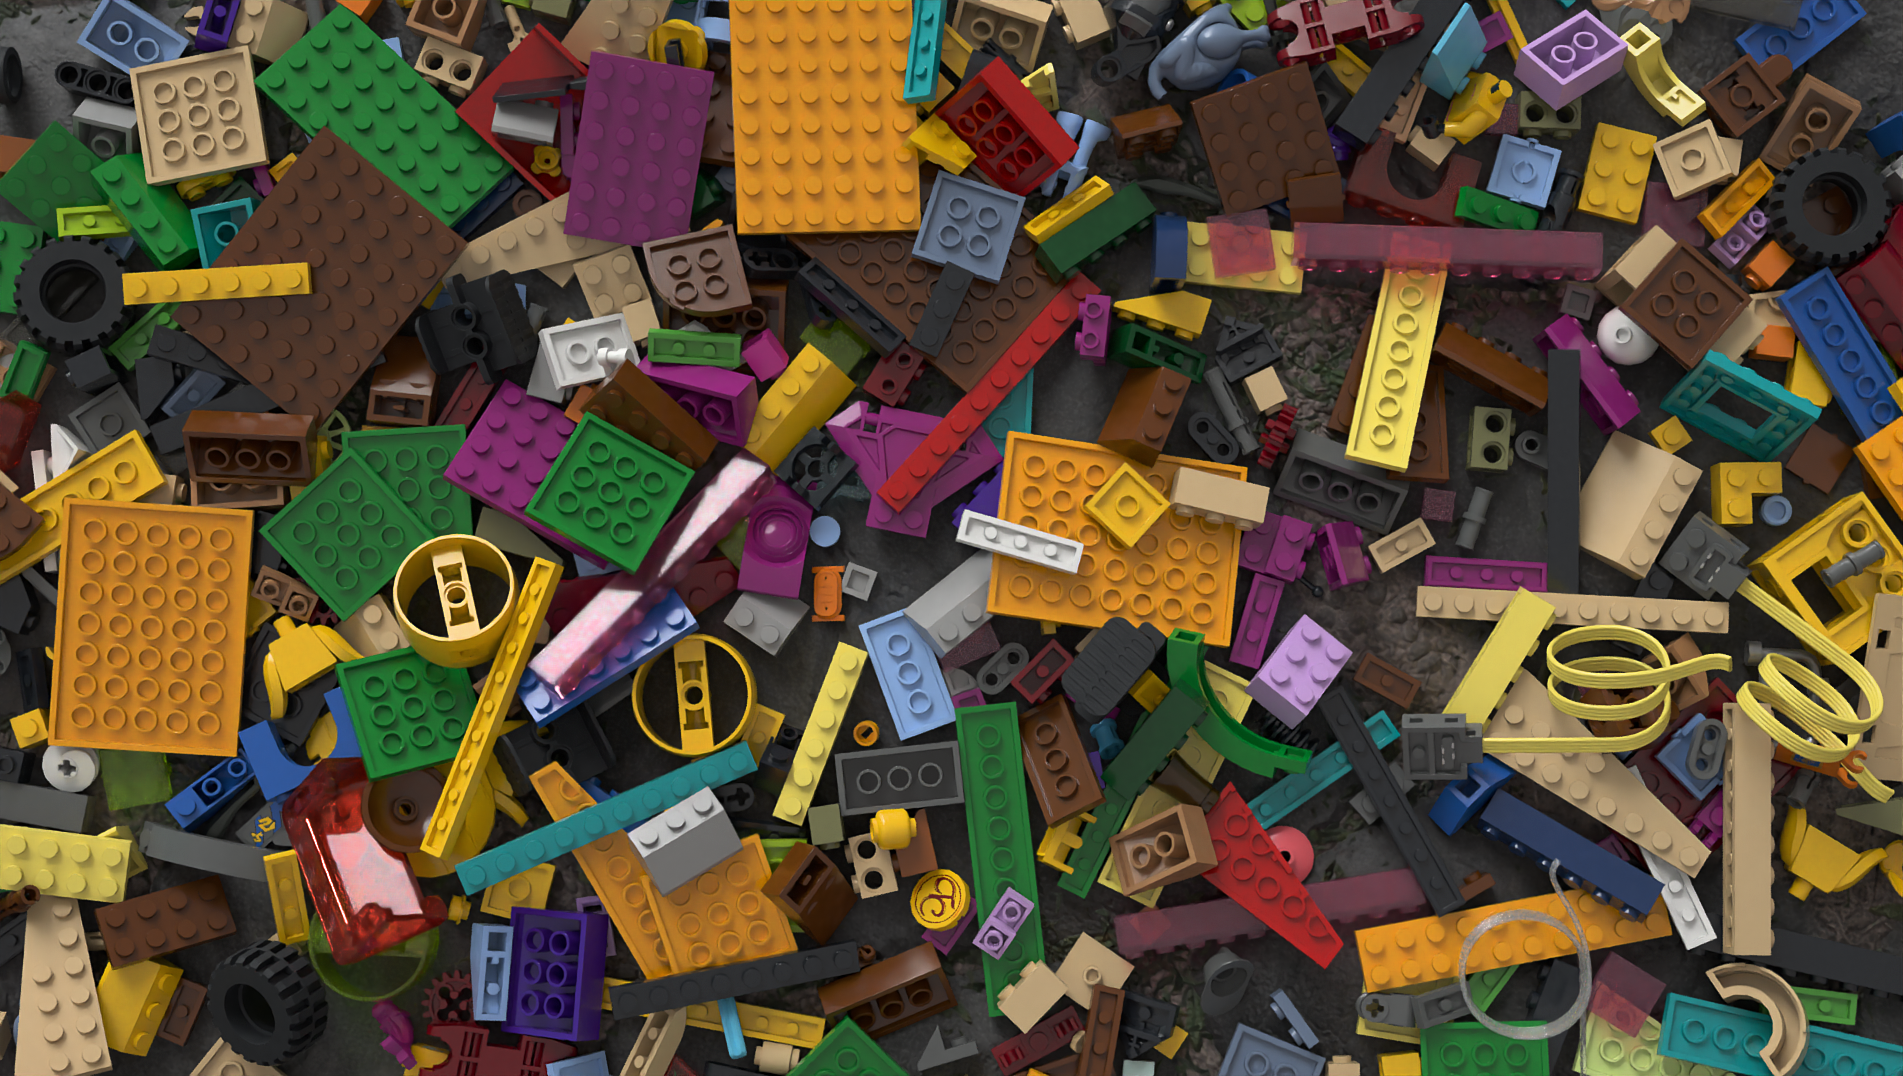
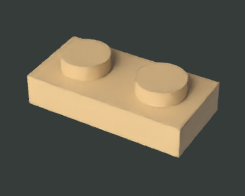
M1420 517L1366 548L1382 574L1436 543Z

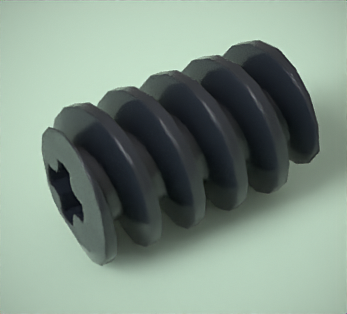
M1267 711L1255 722L1264 721L1260 729L1262 733L1269 730L1272 731L1268 740L1275 741L1279 739L1281 744L1312 750V756L1318 751L1316 748L1320 740L1314 738L1308 741L1312 732L1311 729L1308 728L1300 731L1304 723L1303 720L1294 729H1291L1270 711Z

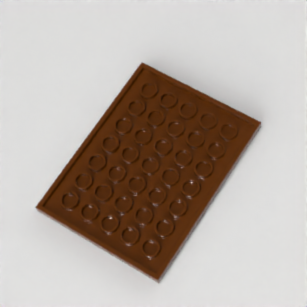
M926 160L919 166L921 223L938 171L951 173L943 166ZM972 162L958 175L1003 190ZM1024 207L999 284L997 285L976 277L973 278L937 358L912 347L965 395L1069 282L1064 278L1056 284L1034 256L1039 244L1027 236L1023 226L1033 220L1035 216ZM919 231L784 234V237L807 258L812 260L816 256L907 336L904 342L909 345L944 267L911 257Z
M323 126L210 267L224 268L308 262L311 269L312 294L182 302L170 317L287 413L314 415L316 432L318 433L470 243L328 127Z

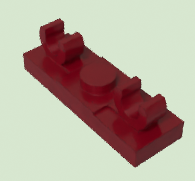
M1070 1005L1035 1024L1026 1034L1022 1031L991 1048V1052L1004 1076H1009L1071 1042L1073 1036L1078 1031H1085V1028L1073 1006Z

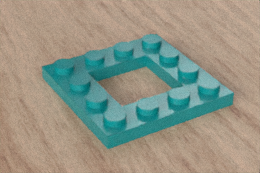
M1709 350L1693 369L1663 397L1659 408L1674 416L1676 415L1681 420L1760 462H1771L1818 420L1822 411L1821 408L1813 405L1807 398L1798 397L1785 390L1782 385L1770 382L1757 375L1754 370L1742 367L1729 360L1726 355ZM1720 387H1723L1772 413V415L1761 426L1754 429L1748 426L1744 420L1733 418L1720 411L1716 405L1705 402Z

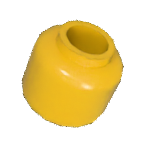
M905 809L879 810L875 818L870 819L872 843H877L878 847L882 850L905 849L909 846L911 837H916L915 818H909L908 812Z

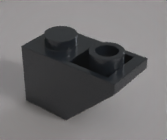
M782 723L775 742L772 743L774 737L771 736L760 759L752 784L753 787L780 797L805 731Z

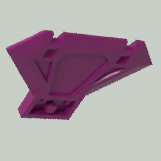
M858 401L825 423L842 451L859 465L855 471L872 495L866 521V527L926 539L932 507L1004 460L983 427L980 426L964 443L967 444L966 450H958L909 505L898 514L880 499L876 492L944 418L881 405L880 414L868 412V402ZM865 424L877 426L876 433L864 431Z

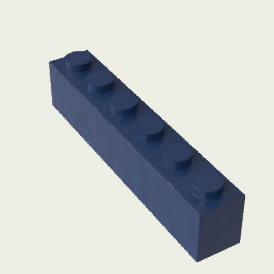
M1499 788L1479 819L1477 828L1481 830V833L1486 838L1492 841L1499 840L1508 845V849L1515 855L1520 857L1526 856L1536 862L1538 868L1547 873H1556L1564 878L1563 881L1568 886L1574 889L1581 888L1591 894L1592 899L1604 906L1609 904L1619 910V914L1628 921H1638L1642 924L1665 884Z

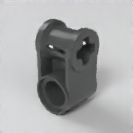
M1364 992L1356 999L1355 1008L1360 1017L1370 1022L1415 1028L1416 1020L1410 998L1417 995ZM1372 1002L1378 1004L1377 1010L1374 1009L1372 1012L1366 1010L1367 1004L1370 1005Z

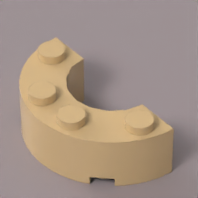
M1729 963L1707 971V976L1727 1003L1739 999L1753 1000L1763 1004L1768 1009L1773 1020V1033L1768 1045L1759 1054L1774 1076H1792L1801 1065L1807 1053L1810 1026L1804 1005L1791 986L1776 973L1764 967L1746 963Z

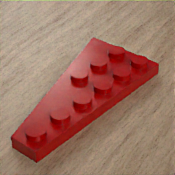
M1229 781L1220 793L1216 804L1205 815L1218 866L1199 875L1326 970L1344 943L1294 874L1271 838L1257 821L1236 788Z

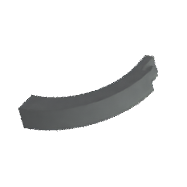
M145 821L138 851L146 853L147 856L164 861L266 883L268 881L263 856L284 852L208 837L150 821ZM296 853L302 888L320 891L327 860Z

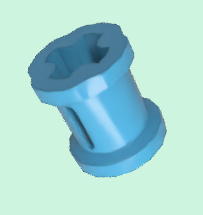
M1105 718L1099 724H1093L1090 728L1091 736L1096 738L1100 747L1099 753L1102 759L1115 758L1125 745L1123 740L1119 739L1116 732V722L1111 718Z

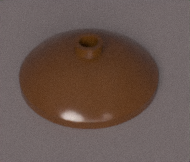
M429 767L371 783L368 781L361 797V816L368 833L376 842L391 851L398 853L422 852L423 850L420 847L446 784V778L434 767ZM406 806L409 809V815H402L399 812V807Z

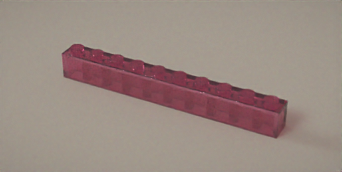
M1294 222L1292 228L1291 266H1298V269L1305 271L1315 270L1317 267H1329L1330 271L1335 272L1346 271L1347 268H1359V271L1365 273L1377 272L1378 269H1390V272L1395 274L1408 273L1409 270H1421V273L1425 275H1435L1439 271H1452V275L1466 276L1470 272H1482V275L1486 277H1497L1501 273H1513V276L1516 278H1528L1532 274H1544V278L1559 279L1563 275H1572L1577 280H1591L1603 269V233Z
M743 448L661 530L635 575L633 576L621 570L528 664L535 677L561 699L569 692L575 690L579 682L600 664L601 660L610 650L617 647L622 642L624 636L635 625L640 624L645 615L657 603H660L679 581H682L687 576L688 571L699 560L704 559L710 549L721 538L728 535L731 528L751 511L756 502L763 495L771 491L777 481L770 466L746 448Z
M1409 867L1302 884L1326 919L1338 918L1339 923L1358 921L1357 915L1369 913L1370 918L1388 916L1387 910L1399 908L1400 913L1418 911V905L1426 904L1424 893ZM1229 897L1164 907L1155 911L1112 916L1118 953L1120 955L1125 954L1126 959L1143 957L1144 951L1156 949L1157 954L1175 951L1174 946L1186 944L1187 949L1204 947L1205 940L1217 939V944L1236 941L1235 935L1247 934L1248 939L1266 936L1265 930H1271Z

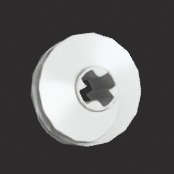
M50 745L43 756L42 769L45 778L55 788L70 793L79 792L87 788L96 779L100 769L102 754L99 748Z

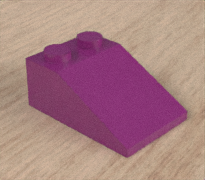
M1353 521L1326 524L1314 532L1330 591L1369 580L1368 574L1372 573L1368 557L1363 556L1360 545L1363 544V537L1359 526L1354 527Z

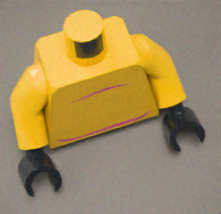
M1469 71L1466 77L1470 78V81L1461 95L1455 92L1444 123L1439 124L1435 115L1423 117L1424 125H1421L1424 136L1427 139H1435L1443 133L1445 137H1455L1462 144L1468 143L1498 121L1506 99L1513 92L1510 83L1506 80L1499 81L1496 76L1487 72L1482 74Z

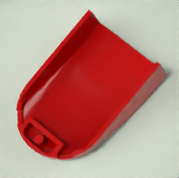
M538 23L462 103L455 113L551 201L570 191L571 182L563 175L562 159L559 164L561 173L557 177H552L547 173L534 174L531 170V165L535 162L534 149L539 145L494 137L491 132L497 103H493L492 97L502 83L574 75L575 79L588 76V69L548 30ZM568 90L566 94H573L575 102H580L582 115L585 90ZM560 96L523 100L524 103L534 105L536 100L554 103V109H559L552 148L561 149ZM576 121V132H579L580 121ZM545 159L544 162L548 164L550 163V160Z

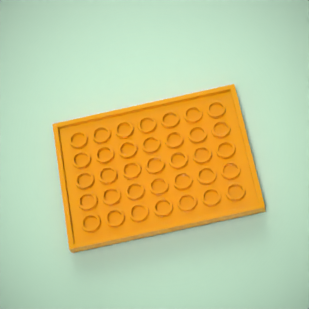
M728 0L737 235L919 231L921 213L918 148L913 146L908 150L902 145L917 129L916 103L908 104L903 99L911 28L913 26L912 0Z
M1008 431L997 519L1080 542L1084 546L1075 575L993 552L986 613L1098 630L1111 618L1121 617L1129 621L1136 628L1144 622H1149L1162 632L1167 640L1173 630L1179 628L1205 634L1204 645L1221 648L1230 647L1241 530L1235 528V524L1229 522L1214 524L1205 521V517L1195 514L1193 517H1184L1175 513L1176 510L1167 508L1128 550L1085 511L1083 507L1125 462L1168 502L1174 473L1180 467L1244 482L1247 480L1248 467L1160 454L1153 468H1150L1099 444Z
M64 497L48 745L237 757L239 755L240 737L238 732H240L255 510Z

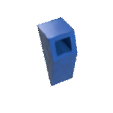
M242 748L238 749L239 755L237 757L226 758L165 804L185 831H194L214 816L256 776L248 756Z

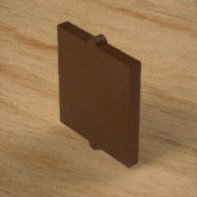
M1340 172L1287 180L1288 201L1286 206L1289 208L1291 229L1344 221L1343 200L1345 195L1342 193Z
M1813 423L1804 434L1784 469L1802 479L1803 484H1810L1828 495L1854 454L1852 450L1854 448L1839 440L1837 434H1830Z

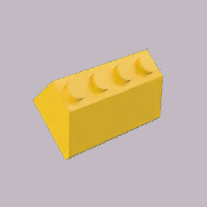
M808 342L759 401L747 444L741 448L775 476H778L774 470L813 426L819 431L857 385L832 361Z

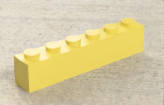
M1520 586L1441 714L1466 713V723H1482L1484 734L1491 722L1488 716L1493 708L1499 709L1507 697V693L1504 692L1510 681L1515 683L1524 669L1520 665L1526 655L1531 657L1540 644V641L1537 640L1539 634L1543 629L1547 631L1556 618V614L1553 612L1556 607Z
M842 642L838 643L773 816L799 826L804 825L808 815L807 808L811 807L868 659V652Z

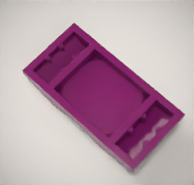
M757 473L737 590L798 600L813 506L778 476ZM812 482L807 490H816L817 483Z

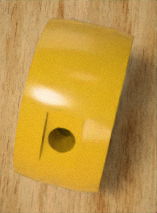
M451 534L429 540L407 556L395 577L393 603L402 633L419 655L443 667L467 668L480 665L496 657L521 593L512 566L497 547L479 537ZM466 566L487 569L501 577L510 587L507 602L501 613L481 630ZM434 574L437 579L449 638L427 634L416 628L407 619V610L412 596L420 585ZM456 599H464L461 603H452Z
M691 633L638 667L632 684V707L641 730L655 745L674 755L698 758L732 746L744 735L755 713L757 686L751 667L734 647L710 635ZM705 642L724 648L736 659L745 675L748 688L747 707L743 719L736 730L718 745L714 744L711 691ZM674 648L682 749L668 744L657 735L648 722L643 706V688L646 677L660 656ZM698 687L703 693V698L698 704L694 705L687 700V693L691 688Z

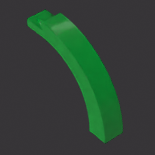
M1175 628L1168 637L1167 664L1170 682L1173 687L1181 678L1210 701L1204 710L1208 713V716L1198 728L1192 725L1201 738L1226 759L1256 774L1273 778L1278 768L1283 769L1284 772L1289 774H1305L1311 763L1313 751L1268 740L1250 731L1232 717L1215 695L1207 676L1204 662L1205 634Z

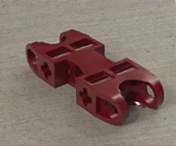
M1296 0L1274 10L1267 17V24L1270 30H1283V32H1291L1297 35V38L1288 44L1287 48L1282 49L1276 55L1278 65L1282 68L1302 61H1306L1308 67L1337 60L1336 45L1362 38H1367L1370 51L1397 44L1422 31L1425 27V22L1420 14L1409 15L1408 12H1399L1394 9V6L1402 0H1372L1374 6H1372L1371 0H1349L1324 7L1323 0Z
M461 1022L428 1024L426 1034L441 1037V1041L449 1045V1055L444 1062L433 1065L432 1068L420 1067L418 1076H548L546 1064L553 1063L558 1059H565V1056L576 1057L578 1047L555 1038L519 1034L517 1047L488 1043L489 1029L486 1026Z

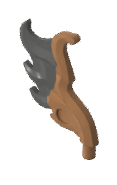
M1591 0V2L1599 10L1601 23L1618 37L1624 35L1640 22L1655 35H1658L1662 46L1672 35V20L1675 19L1679 24H1682L1689 13L1691 0Z

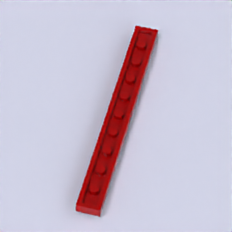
M1081 272L1071 279L976 385L957 403L876 492V495L896 513L900 514L1078 319L1079 304L1086 301V294L1100 295L1102 290Z

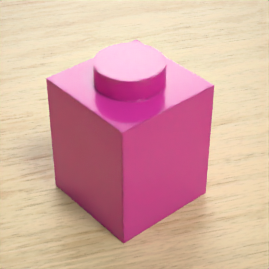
M769 328L744 342L741 350L742 356L761 382L768 378L774 380L780 377L786 370L789 356Z

